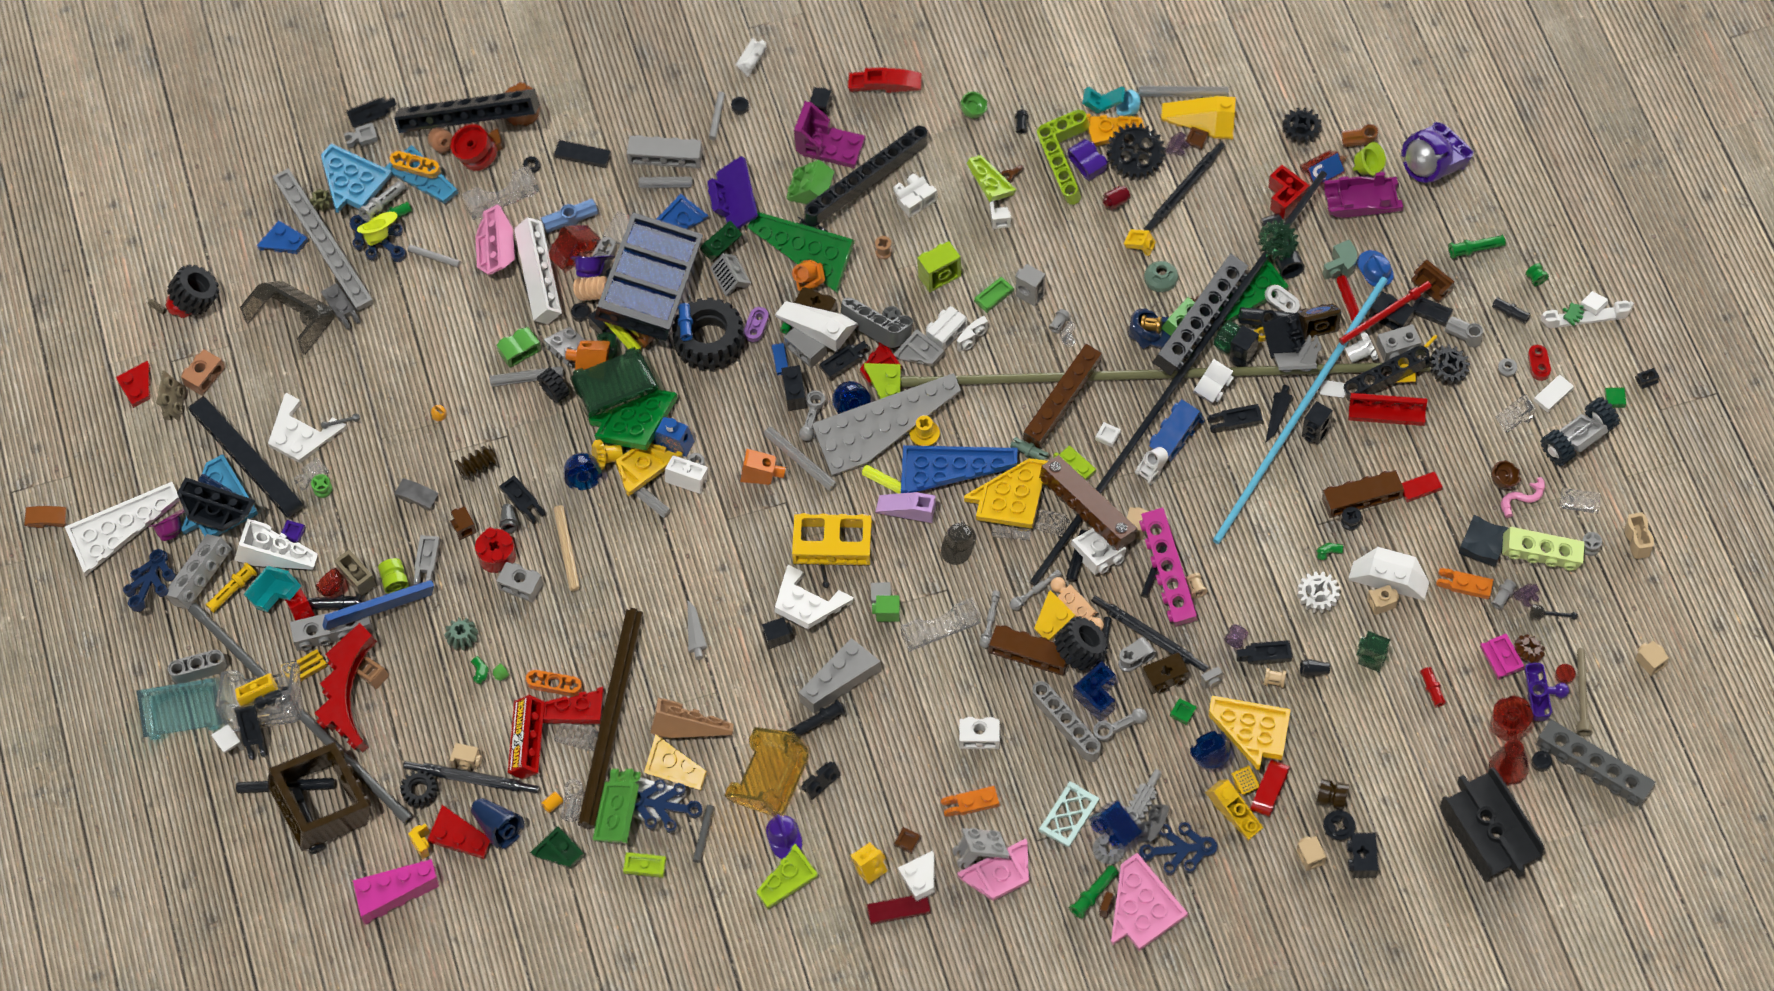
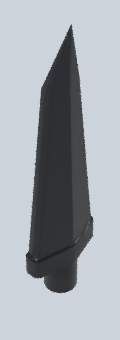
M1283 385L1281 392L1274 393L1266 442L1276 434L1290 401H1292L1293 396L1288 394L1290 389L1288 385Z

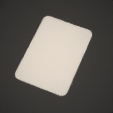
M1324 380L1321 384L1320 394L1343 398L1345 396V383Z

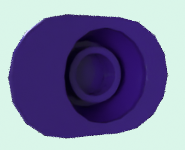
M615 256L570 257L571 260L575 261L576 275L583 278L598 276L602 272L604 262L615 258Z
M777 814L776 817L768 822L766 834L774 855L783 859L789 854L794 844L800 850L802 849V838L797 823L793 818Z

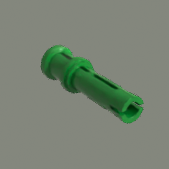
M1502 234L1475 241L1466 239L1456 244L1451 242L1448 244V252L1451 259H1456L1457 256H1470L1473 252L1505 246L1506 240Z
M1108 865L1087 891L1081 892L1080 898L1069 906V910L1074 916L1083 919L1084 913L1090 906L1093 907L1096 904V898L1119 874L1114 866Z

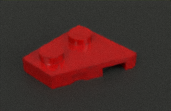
M880 342L874 352L872 351L868 360L864 362L900 364L890 348ZM863 364L860 368V374L870 387L872 385L871 380L864 370Z
M148 360L115 377L133 408L150 400V364Z

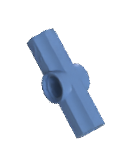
M590 199L576 205L566 204L560 211L541 217V221L545 231L549 233L565 226L568 228L575 227L578 221L597 215L598 210L594 200Z

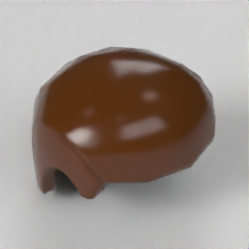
M1506 460L1499 461L1491 470V479L1497 487L1511 489L1521 481L1519 477L1520 469L1515 467L1512 462Z

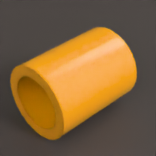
M553 792L541 802V805L550 814L564 801L557 792Z

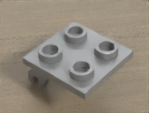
M1309 335L1299 353H1274L1278 370L1291 372L1296 369L1301 371L1317 369L1316 358L1321 350V344L1317 335H1314V341H1311V335Z
M962 828L963 837L952 850L954 856L960 851L959 855L961 858L958 859L957 865L961 868L962 863H964L965 869L978 856L1009 858L1000 832L995 830Z

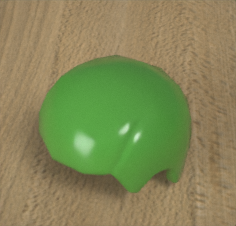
M976 91L968 92L962 97L960 107L965 116L979 118L987 111V100Z

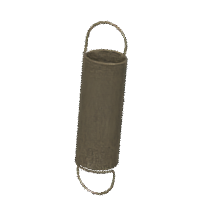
M150 299L147 303L161 314H165L168 311L153 299Z

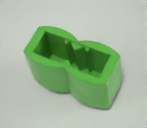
M529 327L518 329L513 336L502 338L496 345L498 353L508 367L521 363L525 358H529L541 350L540 342Z

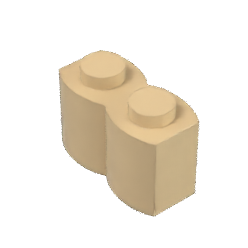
M1642 512L1630 514L1624 528L1625 535L1631 542L1630 551L1635 559L1650 557L1654 539L1648 530V520Z

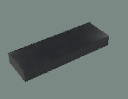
M564 140L558 141L554 152V158L601 168H607L611 157V150Z

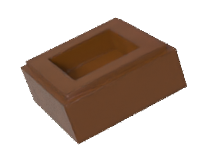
M1192 127L1185 145L1203 150L1209 132Z
M903 827L894 842V846L913 854L921 839V835Z
M1105 892L1099 908V915L1102 918L1107 919L1113 903V893Z

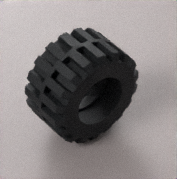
M189 264L186 267L182 266L168 284L167 293L170 295L169 299L173 301L172 304L179 307L180 311L183 310L186 314L201 315L210 308L218 297L219 284L210 271L207 272L203 267L200 268L198 265L191 266Z
M1077 616L1072 618L1055 635L1054 643L1057 646V652L1060 653V657L1068 665L1070 664L1075 669L1089 670L1107 653L1108 641L1105 638V634L1098 625L1096 626L1093 621H1089L1085 617Z

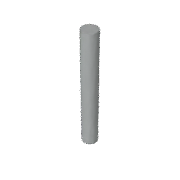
M719 91L709 134L710 140H716L725 96V93Z
M411 244L408 246L409 252L458 268L461 264L460 260Z

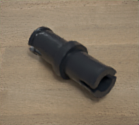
M1499 297L1494 300L1492 308L1505 313L1508 318L1513 317L1523 324H1526L1531 316V313L1518 308L1516 304H1510Z

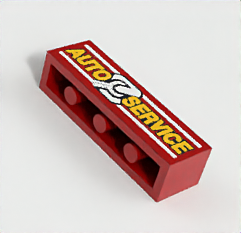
M532 695L515 700L513 707L508 774L522 780L538 774L544 700Z

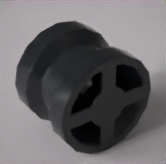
M1348 507L1343 511L1341 525L1344 529L1354 531L1359 527L1361 520L1360 510L1355 507Z

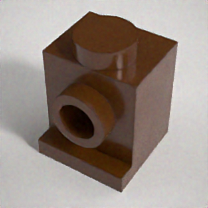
M465 506L451 511L453 520H450L456 531L459 541L477 533L474 522Z

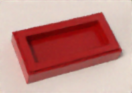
M1435 471L1402 483L1404 488L1403 496L1406 502L1443 489Z

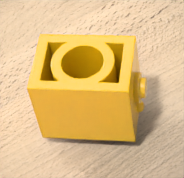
M870 842L850 855L858 875L867 884H870L888 871L884 863L886 859L880 849L877 850Z

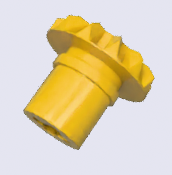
M920 416L916 420V427L909 432L910 439L915 445L932 446L933 443L938 441L940 436L939 427L929 416Z
M594 440L592 444L591 458L596 470H603L605 464L616 462V459L623 455L620 445H603L601 440Z

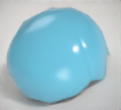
M1126 90L1123 103L1116 105L1118 116H1135L1140 109V96L1134 90Z

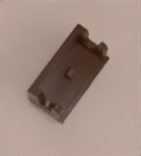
M1427 259L1414 271L1415 275L1411 278V282L1417 287L1429 281L1432 287L1425 291V293L1437 303H1440L1453 291L1455 282Z

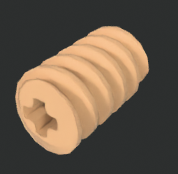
M605 276L576 278L573 284L576 298L581 301L600 300L608 278ZM613 280L606 299H610L614 295L615 285Z

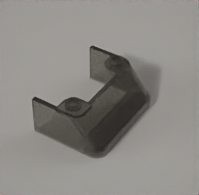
M284 281L266 282L257 285L240 306L245 323L249 324L267 300L272 297L300 313L301 322L307 326L298 336L297 340L302 354L306 355L333 321L334 313L332 308Z

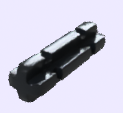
M288 686L280 688V691L277 689L264 694V697L259 696L254 699L257 709L266 707V704L269 706L281 701L282 698H289L292 696V691Z

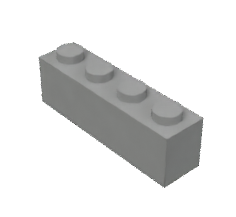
M629 136L627 148L628 164L700 169L703 153L702 141L696 139L661 138L658 136Z

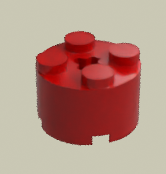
M490 527L477 538L475 551L478 561L485 571L499 573L498 571H502L506 562L511 564L515 562L516 551L513 539L506 531Z

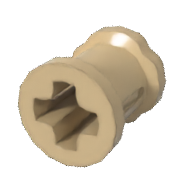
M1200 573L1190 574L1185 578L1191 590V598H1200L1208 592L1201 582Z
M1267 668L1264 685L1272 684L1284 688L1286 671L1277 672Z

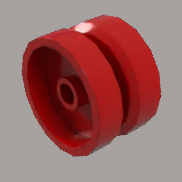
M465 125L455 132L451 139L450 147L452 153L466 169L471 171H480L487 168L497 155L495 141L479 125Z

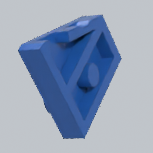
M278 221L258 243L257 248L260 251L273 249L274 252L298 254L307 244L308 238Z

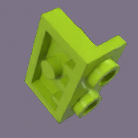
M1070 445L1060 454L1057 452L1053 454V458L1059 455L1086 481L1096 473V468Z

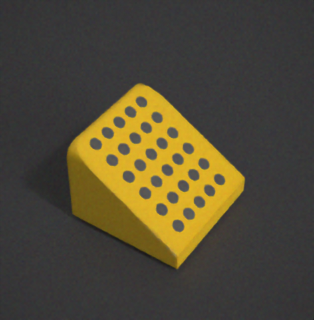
M1249 765L1231 773L1236 790L1243 795L1259 788L1258 781Z

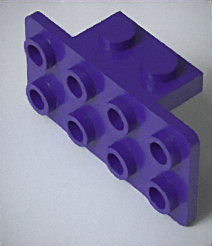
M740 156L717 171V180L711 178L707 181L713 212L725 217L726 223L731 220L738 229L755 219L758 215L746 159Z

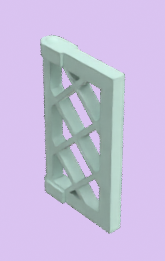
M1069 781L1038 830L1069 848L1100 798ZM1070 790L1077 794L1075 798L1066 799ZM1087 799L1091 801L1087 809H1083L1081 800ZM1079 801L1081 810L1070 812L1067 803ZM1061 804H1065L1067 813L1056 815ZM1082 813L1078 823L1073 825L1071 816ZM1068 817L1071 826L1059 828L1057 819ZM1051 820H1055L1057 829L1051 830L1047 828ZM1072 829L1068 838L1061 835L1062 831Z

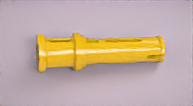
M245 562L236 574L233 573L231 575V580L205 604L207 608L215 613L239 588H244L246 586L245 583L251 577L256 576L257 572Z

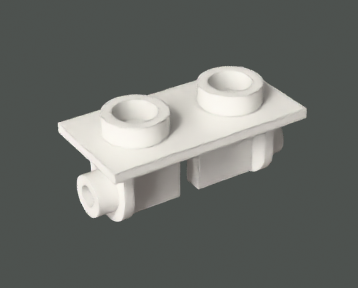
M752 38L737 61L736 66L747 77L765 51L766 42L763 40L757 42Z

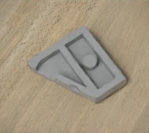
M916 329L894 353V356L897 360L933 367L943 357L945 350Z

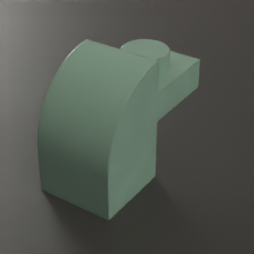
M1349 239L1333 246L1332 257L1334 260L1323 266L1322 274L1326 280L1336 278L1341 273L1348 278L1355 271L1357 251Z

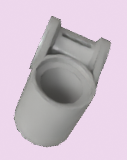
M1141 637L1120 651L1119 668L1124 672H1131L1144 663L1151 661L1157 652L1145 637Z

